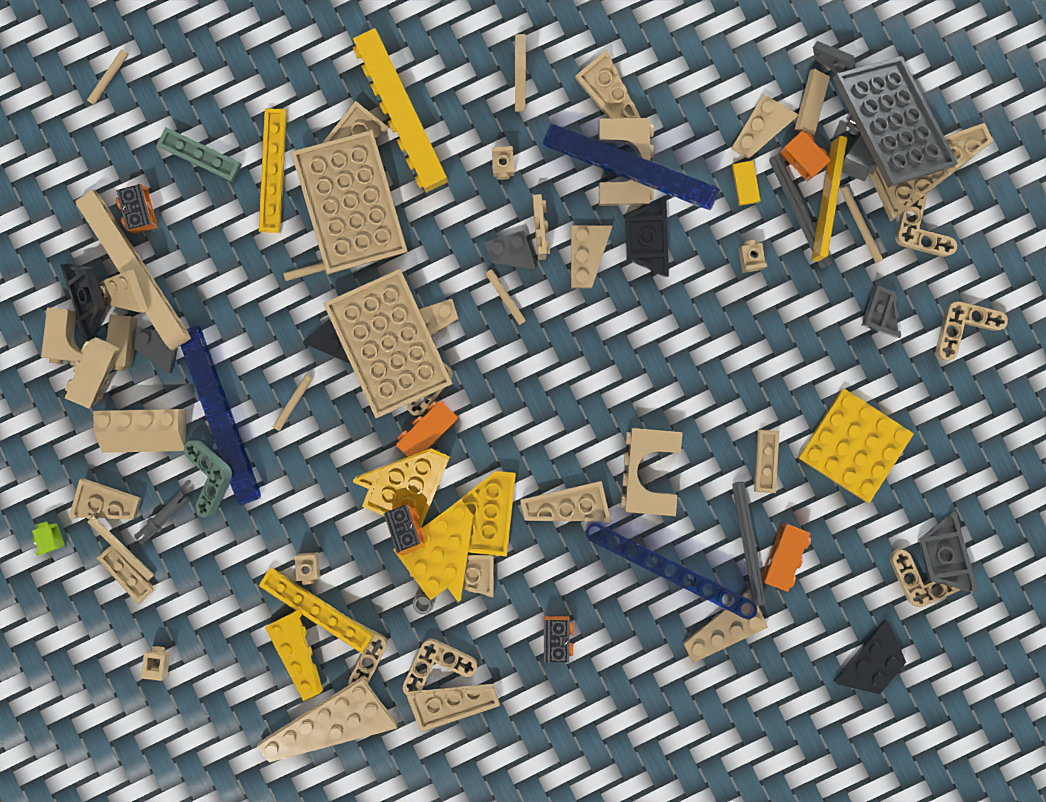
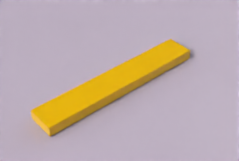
M265 108L259 215L260 233L281 234L286 109Z
M839 136L830 145L829 158L831 161L827 164L811 260L817 262L826 258L829 252L847 137Z
M269 568L259 584L261 588L296 611L300 609L302 615L360 653L365 652L375 635L274 568Z

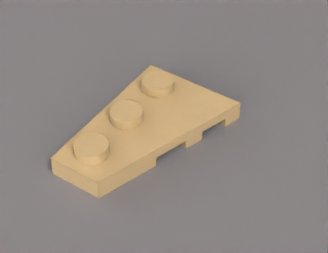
M763 94L731 149L749 159L796 119L798 114Z
M539 194L533 195L538 260H546L547 254H550L549 241L546 242L545 234L548 233V222L544 221L543 213H547L546 200H542V196Z
M571 226V288H592L612 226Z
M134 270L123 272L98 283L101 295L105 299V304L140 313L148 311Z
M82 478L77 486L69 518L91 519L94 516L95 518L134 519L137 517L142 498Z

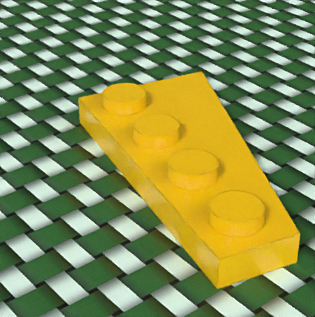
M299 609L267 625L265 629L302 700L305 701L320 694L323 688L317 667L311 659L313 653L311 646L307 645L305 638L307 632L305 626L301 624L300 617L302 615Z

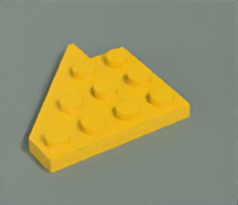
M430 448L356 476L353 479V483L369 489L362 507L384 516L383 513L408 504L416 508L420 518L417 521L421 528L450 456Z
M494 471L461 498L474 515L468 552L507 557L516 473Z
M462 499L422 527L426 535V540H424L425 547L403 556L397 554L430 600L448 588L458 602L461 601L474 516Z

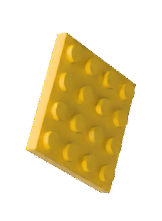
M841 389L799 454L798 459L866 503H870L914 433L846 389Z

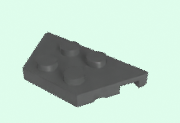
M953 512L918 539L929 581L975 593L978 592L957 513Z

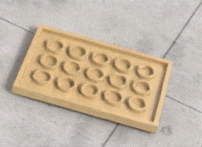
M373 130L291 152L327 274L408 252Z
M401 269L323 303L375 418H379L453 384Z

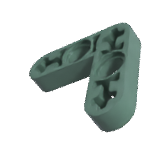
M188 441L184 445L185 456L207 476V480L196 503V511L201 517L212 516L220 505L231 480L232 471L202 441ZM206 457H208L210 461L209 467L206 464ZM212 486H214L216 490L215 496L212 493Z

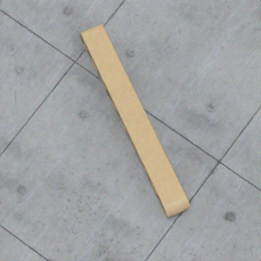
M92 189L77 199L75 202L120 274L134 270L148 311H145L167 347L173 351L190 340L191 337L102 197Z

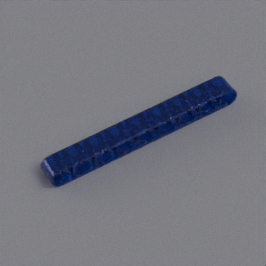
M550 124L542 142L544 146L707 210L712 209L720 191L714 185L555 124Z
M198 325L188 328L186 330L191 339L182 344L181 349L220 457L231 468L232 477L230 485L237 503L242 506L261 499V492L204 334Z
M591 523L586 527L585 535L591 542L744 619H752L757 614V606L753 601L600 524ZM598 527L600 529L599 537L591 538L589 536L590 528ZM611 536H616L619 539V544L615 548H611L608 545V539ZM633 545L636 546L638 550L637 555L629 557L627 555V548ZM649 555H654L656 557V564L651 567L647 566L646 558ZM668 565L675 567V573L671 576L665 574V568ZM692 574L694 577L693 583L688 586L685 585L684 577ZM706 584H711L713 587L709 595L703 593V587ZM729 593L732 597L731 602L723 604L722 597ZM745 603H749L751 607L747 614L741 612V607Z

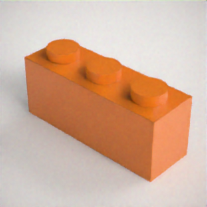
M440 400L438 403L434 401L427 408L429 412L424 417L420 415L412 423L414 427L409 432L405 430L397 438L399 442L396 446L407 457L428 450L459 419L443 401Z
M783 522L781 523L761 575L762 582L786 592L794 586L796 581L794 575L797 568L801 567L803 563L802 554L804 549L808 548L811 541L809 532Z

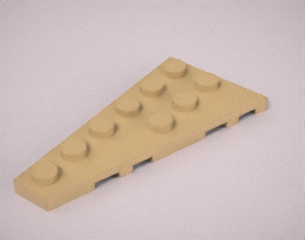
M985 123L944 137L958 163L953 168L888 188L877 167L875 173L870 175L890 222L993 142Z
M361 677L258 742L257 748L269 762L397 729L398 724L364 678Z

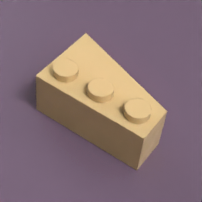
M96 337L86 341L81 350V353H84L81 361L78 360L73 368V372H75L73 380L70 379L65 387V391H67L65 399L89 409L101 401L103 398V394H101L102 388L108 384L109 379L107 377L110 370L112 371L120 348Z

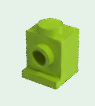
M47 521L35 525L36 529L32 532L34 535L33 542L39 549V551L35 552L36 556L65 547L57 523L48 524Z

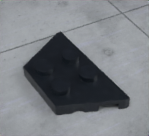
M662 197L625 217L626 260L663 277H669L666 197Z
M71 263L61 264L60 266L84 339H93L106 309L105 299L101 295L98 286V278L94 274L93 268Z
M331 319L327 320L303 341V344L351 364Z
M883 619L833 680L838 685L876 694L882 693L906 663L888 621Z

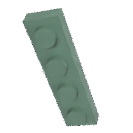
M165 127L156 145L232 183L242 166L240 162Z

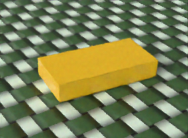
M748 161L733 164L732 171L739 206L759 203L761 200L754 162Z

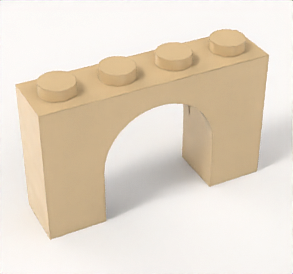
M650 118L599 119L598 143L627 144L636 151L639 157V170L633 179L626 182L599 183V206L649 205L650 200L654 199V188L650 187V179L654 178V167L650 166V158L654 157V146L650 145V137L654 135V124H650Z
M47 308L41 357L49 358V363L63 364V360L70 361V365H75L78 360L81 361L84 353H81L74 338L75 311ZM110 314L105 342L120 348L112 370L124 371L125 367L132 368L134 357L132 345L138 318Z
M630 428V432H626L625 443L629 445L628 453L624 454V465H627V473H623L622 486H625V494H621L620 506L624 507L625 512L676 516L677 495L647 491L638 480L637 469L640 461L649 453L657 451L681 453L683 432Z

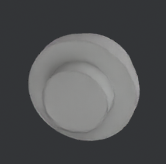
M425 593L418 594L414 598L413 608L418 614L425 615L433 609V599L430 600Z

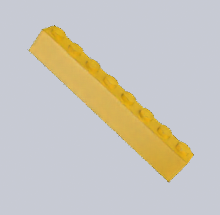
M376 28L353 38L356 46L352 48L357 59L362 58L364 65L361 67L366 77L371 76L373 83L370 86L375 96L380 95L382 99L379 105L384 115L388 113L391 118L388 121L392 132H397L400 137L397 142L401 151L406 150L409 156L406 158L410 170L415 169L418 175L414 178L419 188L424 187L427 193L448 183L444 170Z

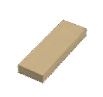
M812 69L809 72L795 130L799 132L803 130L811 136H815L830 76L816 69Z
M757 430L754 492L776 493L780 431Z
M109 546L97 557L137 604L142 603L156 590L112 546Z

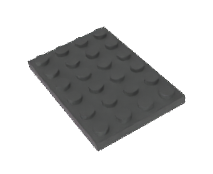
M902 56L840 72L833 77L888 188L953 168L958 164Z

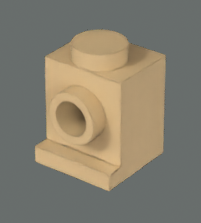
M513 146L492 147L494 177H498L500 180L510 179V176H514ZM506 160L507 163L506 165H500L499 161Z
M756 240L744 242V246L738 249L742 273L763 270L767 267L762 243L757 244ZM751 251L756 253V258L751 257Z
M319 552L303 553L294 556L296 581H302L303 585L315 583V580L321 577ZM304 566L309 568V573H304Z
M160 646L152 647V650L145 652L141 678L162 681L168 677L170 652H166L165 648ZM156 659H160V664L156 662Z

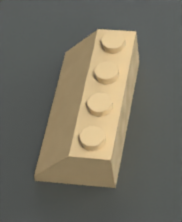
M186 410L93 411L94 434L102 453L184 451L186 443Z

